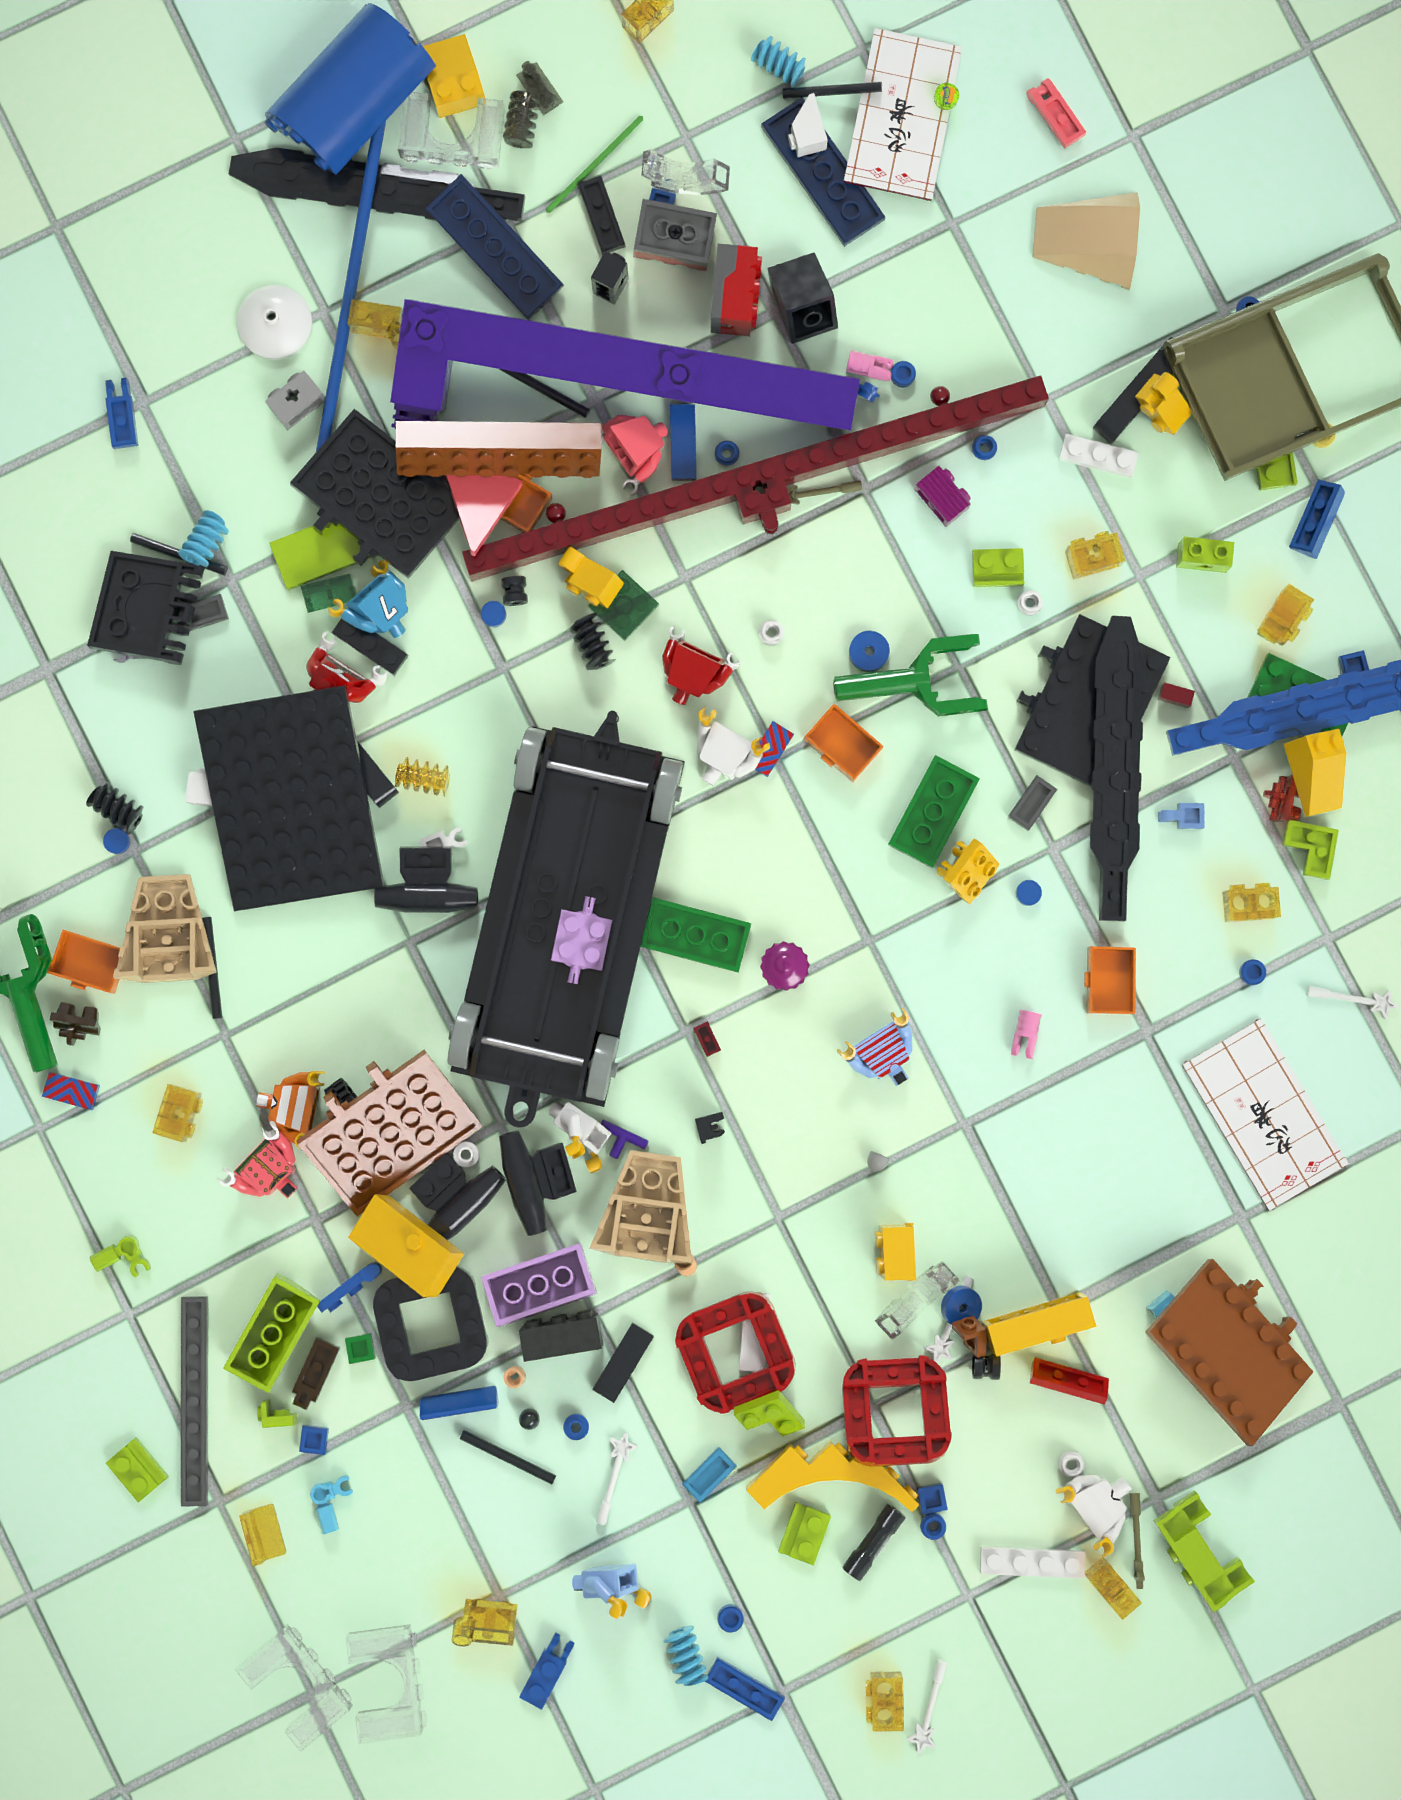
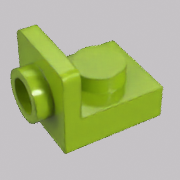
M270 1399L261 1401V1406L257 1407L258 1422H262V1428L294 1426L298 1423L297 1413H290V1409L274 1410V1414H271Z

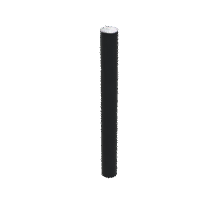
M882 82L783 88L782 94L783 99L808 97L809 94L813 93L815 97L882 92Z
M499 369L584 418H587L591 409L528 374Z
M132 533L130 537L131 543L186 562L178 555L180 550L178 548L136 533ZM206 559L209 565L204 567L205 569L223 576L226 575L228 566Z
M203 917L202 920L216 968V973L208 975L212 1019L223 1018L212 917Z
M463 1430L460 1436V1440L551 1485L557 1476L466 1430Z

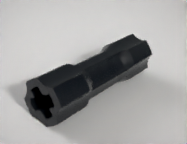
M887 1503L877 1517L875 1524L857 1549L851 1553L842 1569L856 1580L861 1581L887 1541L896 1533L906 1519L905 1515Z

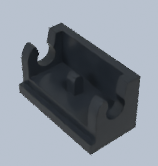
M723 1112L695 1118L701 1144H705L706 1140L720 1137L725 1133L723 1129L712 1131L717 1129L718 1125H711L713 1122H719L724 1119Z

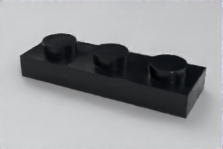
M342 618L331 632L334 636L377 665H380L381 668L393 676L397 674L409 656L379 634L358 629Z

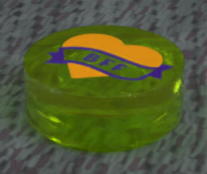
M951 83L940 84L934 93L936 106L942 110L953 109L957 105L960 96L958 88Z

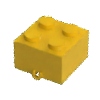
M914 1223L879 1225V1231L874 1232L875 1247L877 1249L880 1248V1257H876V1273L881 1275L885 1281L917 1280Z

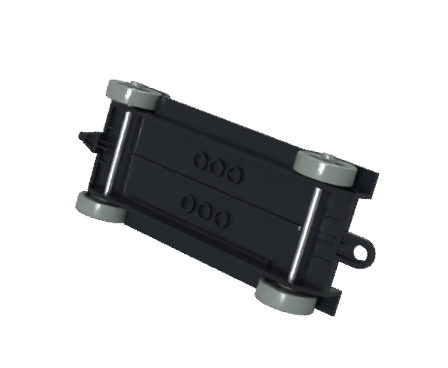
M613 710L608 712L606 719L594 736L552 727V730L534 726L526 729L520 750L517 749L514 764H516L513 784L515 791L513 792L464 1002L461 1004L455 1024L451 1025L448 1040H450L447 1062L451 1065L450 1072L509 1085L504 1115L510 1125L518 1128L526 1127L534 1120L541 1093L605 1107L611 1077L615 1078L618 1063L615 1062L621 1029L675 802H679L683 787L679 785L685 761L665 757L661 751L621 743L617 725L619 716ZM585 896L590 897L588 907L591 897L596 898L593 914L600 918L612 920L602 971L589 968L581 969L578 984H573L575 973L572 983L567 982L571 967L564 963L551 961L561 910L571 912L582 911ZM518 1102H524L528 1106V1113L522 1121H517L513 1116V1107Z

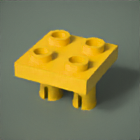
M975 838L969 845L958 841L956 845L960 849L954 846L952 854L959 857V859L953 866L949 862L943 861L941 865L945 867V870L941 867L937 869V875L943 877L958 896L968 904H971L979 896L984 885L994 876L1000 865L987 848Z

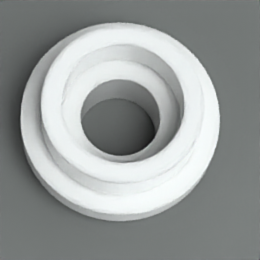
M1027 590L1019 596L1017 606L1024 615L1033 616L1041 610L1043 600L1036 591ZM1028 599L1034 602V606L1031 608L1025 604V601Z
M768 620L761 625L759 637L767 645H777L784 637V628L778 621ZM769 629L775 630L776 636L769 637L767 631Z
M462 1142L454 1149V1160L461 1167H471L479 1159V1150L471 1142ZM463 1150L470 1151L471 1157L468 1160L462 1158Z
M1068 1451L1061 1455L1058 1467L1064 1476L1075 1478L1082 1474L1085 1463L1080 1454ZM1069 1460H1075L1076 1464L1072 1469L1067 1468Z

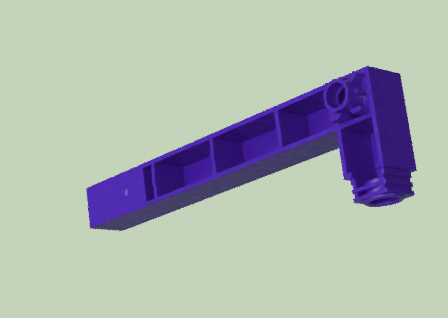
M404 299L390 403H394V410H396V414H393L395 421L391 427L396 429V421H440L438 416L441 415V411L446 409L453 361L850 431L860 379Z

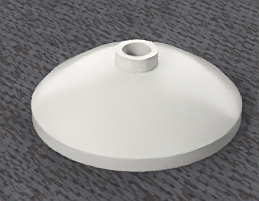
M269 285L255 290L243 301L237 316V328L245 346L257 356L271 360L284 359L297 353L307 343L312 331V315L308 304L296 291L285 286ZM270 314H276V317L273 320H268V316Z

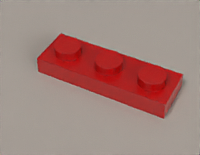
M1034 1357L1031 1365L1030 1384L1105 1405L1108 1399L1109 1378Z

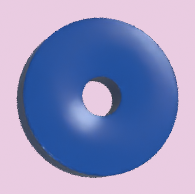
M863 631L857 634L849 647V657L852 664L864 672H874L881 669L886 664L890 654L888 641L882 634L876 631ZM868 647L872 648L874 654L867 655L865 649Z
M963 1285L950 1289L943 1297L941 1303V1314L950 1325H952V1322L966 1317L974 1316L978 1319L982 1311V1301L979 1294Z

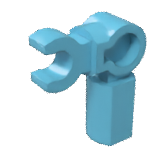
M347 1475L341 1476L336 1483L332 1484L331 1481L318 1483L311 1489L310 1497L314 1503L318 1504L315 1510L322 1534L339 1530L333 1503L329 1504L328 1500L335 1499L337 1494L349 1496L353 1493V1489L343 1490L341 1488V1483L350 1479Z

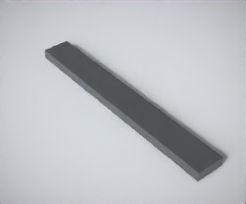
M208 1296L181 1297V1507L207 1506Z

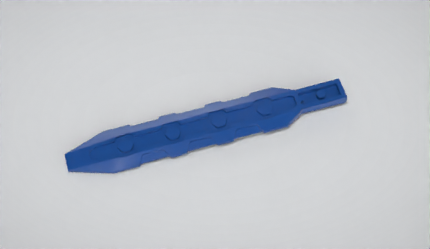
M1401 660L1389 662L1386 666L1362 672L1353 671L1338 675V678L1322 682L1293 686L1289 690L1261 697L1256 695L1233 701L1215 719L1167 730L1166 735L1172 756L1219 744L1242 750H1250L1270 745L1273 741L1297 735L1306 736L1318 733L1321 729L1345 723L1354 724L1369 720L1370 717L1398 710L1401 712Z

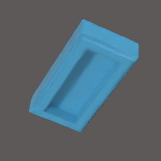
M718 1446L682 1482V1485L701 1503L737 1467V1464Z

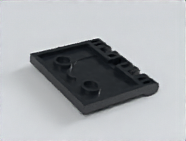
M110 551L87 646L94 650L182 665L184 654L178 651H185L186 644L180 641L168 640L169 633L189 636V629L172 625V622L190 626L195 607L177 603V600L186 603H197V596L191 593L180 592L181 585L194 589L200 588L201 582L196 579L203 578L205 568L195 564Z

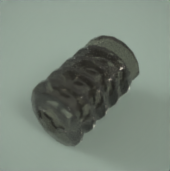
M513 91L509 97L511 102L508 104L509 111L506 114L507 121L504 125L503 139L506 144L512 147L530 149L533 147V143L527 139H534L535 134L529 130L536 129L537 127L536 123L530 120L538 119V114L533 112L540 109V105L534 102L538 100V96L528 91Z

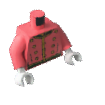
M270 1121V1125L273 1128L272 1131L267 1132L263 1127L261 1128L265 1139L233 1171L234 1176L228 1168H222L228 1174L225 1179L216 1177L222 1186H230L243 1194L257 1197L269 1196L278 1189L287 1199L298 1189L288 1178L296 1170L294 1166L296 1159L292 1143L278 1131L274 1121Z

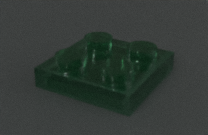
M621 570L617 576L624 582V585L610 606L606 608L600 604L597 607L589 604L588 608L593 613H597V616L621 639L626 641L654 612L659 603L624 570Z

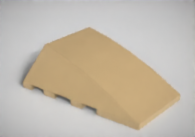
M1138 192L1037 207L1032 257L1062 268L1074 269L1077 273L1088 274L1100 278V281L1112 282L1121 285V288L1130 290L1138 244L1140 218Z
M191 875L139 877L130 909V919L126 924V934L123 945L120 947L117 968L114 970L113 978L141 983L198 980L216 973Z
M630 1150L589 1249L619 1257L661 1263H692L681 1157Z

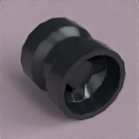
M509 576L501 579V586L505 590L503 605L520 606L528 603V595L524 590L527 585L526 577Z
M973 1354V1379H982L983 1377H989L991 1380L1000 1379V1356L996 1357L994 1354H991L990 1356L977 1358Z

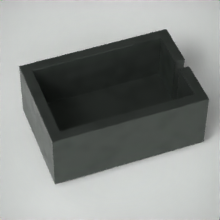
M592 1310L577 1312L576 1317L567 1318V1314L555 1315L548 1322H542L541 1318L527 1320L519 1330L524 1362L599 1350L603 1346L599 1313L593 1314Z

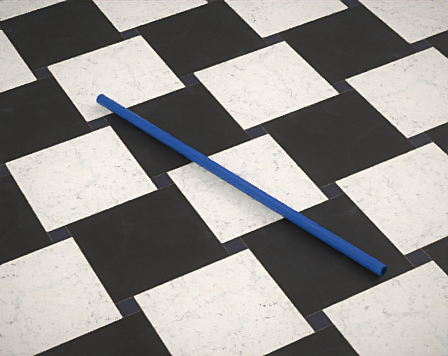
M386 121L370 138L316 452L332 435Z

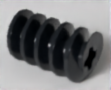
M592 613L576 620L569 629L572 634H576L573 638L574 642L580 643L577 647L578 651L585 652L581 656L582 660L589 661L585 665L586 670H598L617 660L608 658L613 653V650L604 649L609 644V640H600L605 635V631H596L601 626V622L593 623L592 621L597 616V613Z
M109 782L103 786L96 787L87 798L86 806H93V811L96 813L101 812L103 818H109L112 824L118 823L119 829H126V833L131 834L141 822L144 806L140 805L134 809L136 801L132 799L126 803L127 794L125 793L118 798V788L109 792L111 786Z

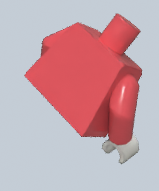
M617 415L601 426V442L603 443L605 440L630 477L635 476L633 480L629 479L623 483V489L629 483L635 485V489L629 494L633 496L638 492L639 483H644L656 471L662 457L660 451L664 446V441L661 438L665 437L668 431L662 422L652 426L645 416L636 418L635 416Z

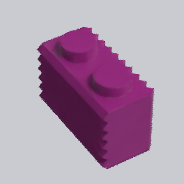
M937 466L915 485L914 490L943 525L947 527L970 508L971 497L964 488L959 489L954 484L955 478L948 469L945 468L943 470L940 466Z

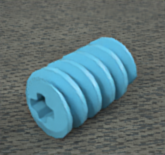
M770 35L766 40L763 39L757 45L751 56V61L755 62L758 60V66L761 68L766 65L767 72L771 73L774 71L776 78L783 76L782 81L786 84L791 81V87L794 88L804 73L806 58L803 57L800 61H796L798 53L795 51L789 56L790 47L788 46L781 51V42L778 41L775 45H772L773 36Z
M209 510L203 512V517H200L197 521L198 525H195L192 529L193 533L188 535L187 541L183 543L182 549L178 551V555L186 562L203 567L209 565L204 557L209 559L214 557V554L209 549L214 551L219 549L215 541L219 543L224 541L220 533L223 535H228L229 533L225 526V521L218 514Z
M692 1625L673 1630L663 1640L664 1643H672V1646L666 1652L675 1653V1656L669 1662L671 1664L678 1663V1667L672 1670V1673L681 1674V1677L675 1683L684 1684V1686L696 1685L709 1678L708 1675L703 1674L706 1670L705 1665L699 1664L703 1660V1656L697 1654L700 1646L694 1643L697 1640V1636L691 1633L694 1630Z

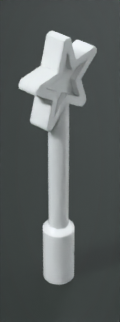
M1308 986L1306 993L1307 996L1316 998H1333L1373 1005L1369 1011H1380L1383 1019L1388 1018L1389 1009L1399 1008L1398 1004L1391 1001L1392 991L1390 990L1383 996L1372 993L1373 999L1331 992L1329 989Z
M965 1275L961 1285L971 1288L974 1279ZM947 1323L941 1339L938 1334H935L934 1344L925 1346V1350L933 1353V1361L936 1363L941 1357L952 1360L948 1349L953 1344V1341H947L952 1330V1325Z
M625 1432L620 1440L610 1438V1442L615 1447L610 1457L616 1456L606 1495L601 1502L596 1523L606 1525L612 1505L610 1501L622 1459L628 1462L629 1451L638 1447L637 1444L628 1442V1432Z
M941 1659L937 1660L932 1679L934 1683L923 1725L921 1727L919 1723H916V1733L907 1736L909 1742L917 1743L918 1754H921L925 1746L936 1748V1744L931 1739L935 1728H929L939 1686L943 1683L948 1663Z

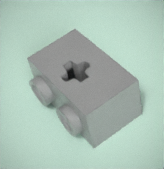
M305 370L301 373L293 374L285 386L281 389H274L265 401L269 409L287 431L325 402L324 394ZM295 396L298 400L294 402L290 398Z

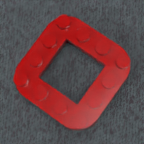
M742 1292L687 1315L677 1328L675 1344L681 1352L696 1390V1398L701 1405H704L711 1411L720 1414L729 1413L734 1407L778 1390L782 1392L795 1376L796 1361L772 1302L761 1292ZM748 1319L752 1323L768 1367L722 1384L704 1336Z
M919 1355L918 1358L867 1360L865 1358L858 1360L847 1370L842 1384L847 1449L855 1462L870 1467L928 1464L944 1457L952 1439L946 1385L947 1377L945 1371L935 1361L923 1355ZM920 1386L924 1435L873 1438L869 1388Z

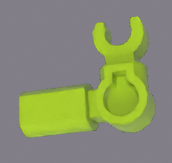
M133 1235L122 1238L118 1246L112 1244L89 1257L91 1264L97 1272L120 1261L122 1255L126 1261L131 1263L130 1272L134 1277L139 1275L136 1269L138 1264H142L146 1271L151 1269L150 1262L141 1256L142 1251L139 1247V1240Z

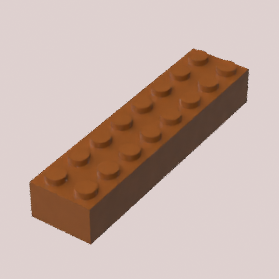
M396 421L397 475L408 477L415 475H430L432 477H439L441 475H455L457 477L480 475L482 477L507 476L510 478L517 477L519 474L522 476L530 474L534 478L542 476H556L559 478H566L568 476L592 478L600 476L602 452L601 423Z

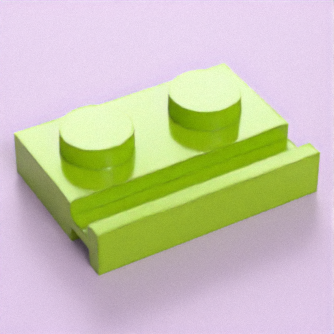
M1293 453L1256 468L1260 491L1283 488L1285 486H1296L1298 484Z
M1023 548L973 549V588L1024 586Z
M137 1437L106 1462V1465L138 1503L169 1477Z
M795 1502L778 1553L788 1555L791 1558L814 1566L831 1519V1514Z

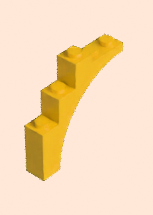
M831 1440L809 1461L806 1460L809 1457L808 1454L799 1445L794 1447L789 1443L746 1486V1491L764 1510L779 1497L798 1487L832 1480L859 1482L880 1489L896 1498L911 1512L919 1506L915 1499L918 1494L908 1484L903 1487L897 1480L900 1477L899 1474L891 1466L887 1468L884 1466L870 1467L857 1463L853 1460L852 1456L850 1458L846 1457L849 1452L839 1442L834 1444Z

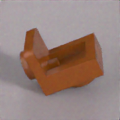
M974 1316L952 1322V1329L964 1340L963 1344L977 1358L986 1355L987 1329Z

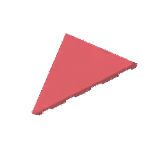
M445 475L472 556L475 557L521 489V480L507 476L482 477L480 475H467L465 477H457L455 475Z

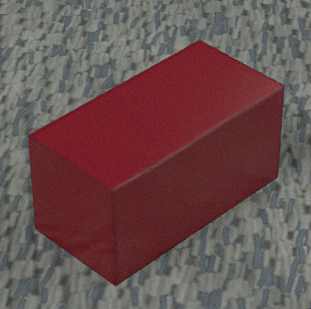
M1164 682L1161 685L1158 700L1189 708L1195 691Z
M708 1021L693 1028L706 1057L721 1051Z

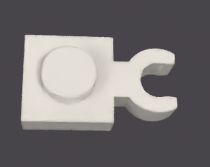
M461 828L453 829L447 837L442 830L419 840L421 846H455L462 848L468 844L466 840L462 842L455 841V836L463 832Z

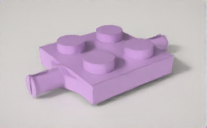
M585 896L582 911L571 912L561 910L551 961L564 963L571 967L568 983H572L575 973L573 984H578L581 969L589 968L602 971L612 920L600 918L593 914L596 898L591 897L588 907L590 897Z

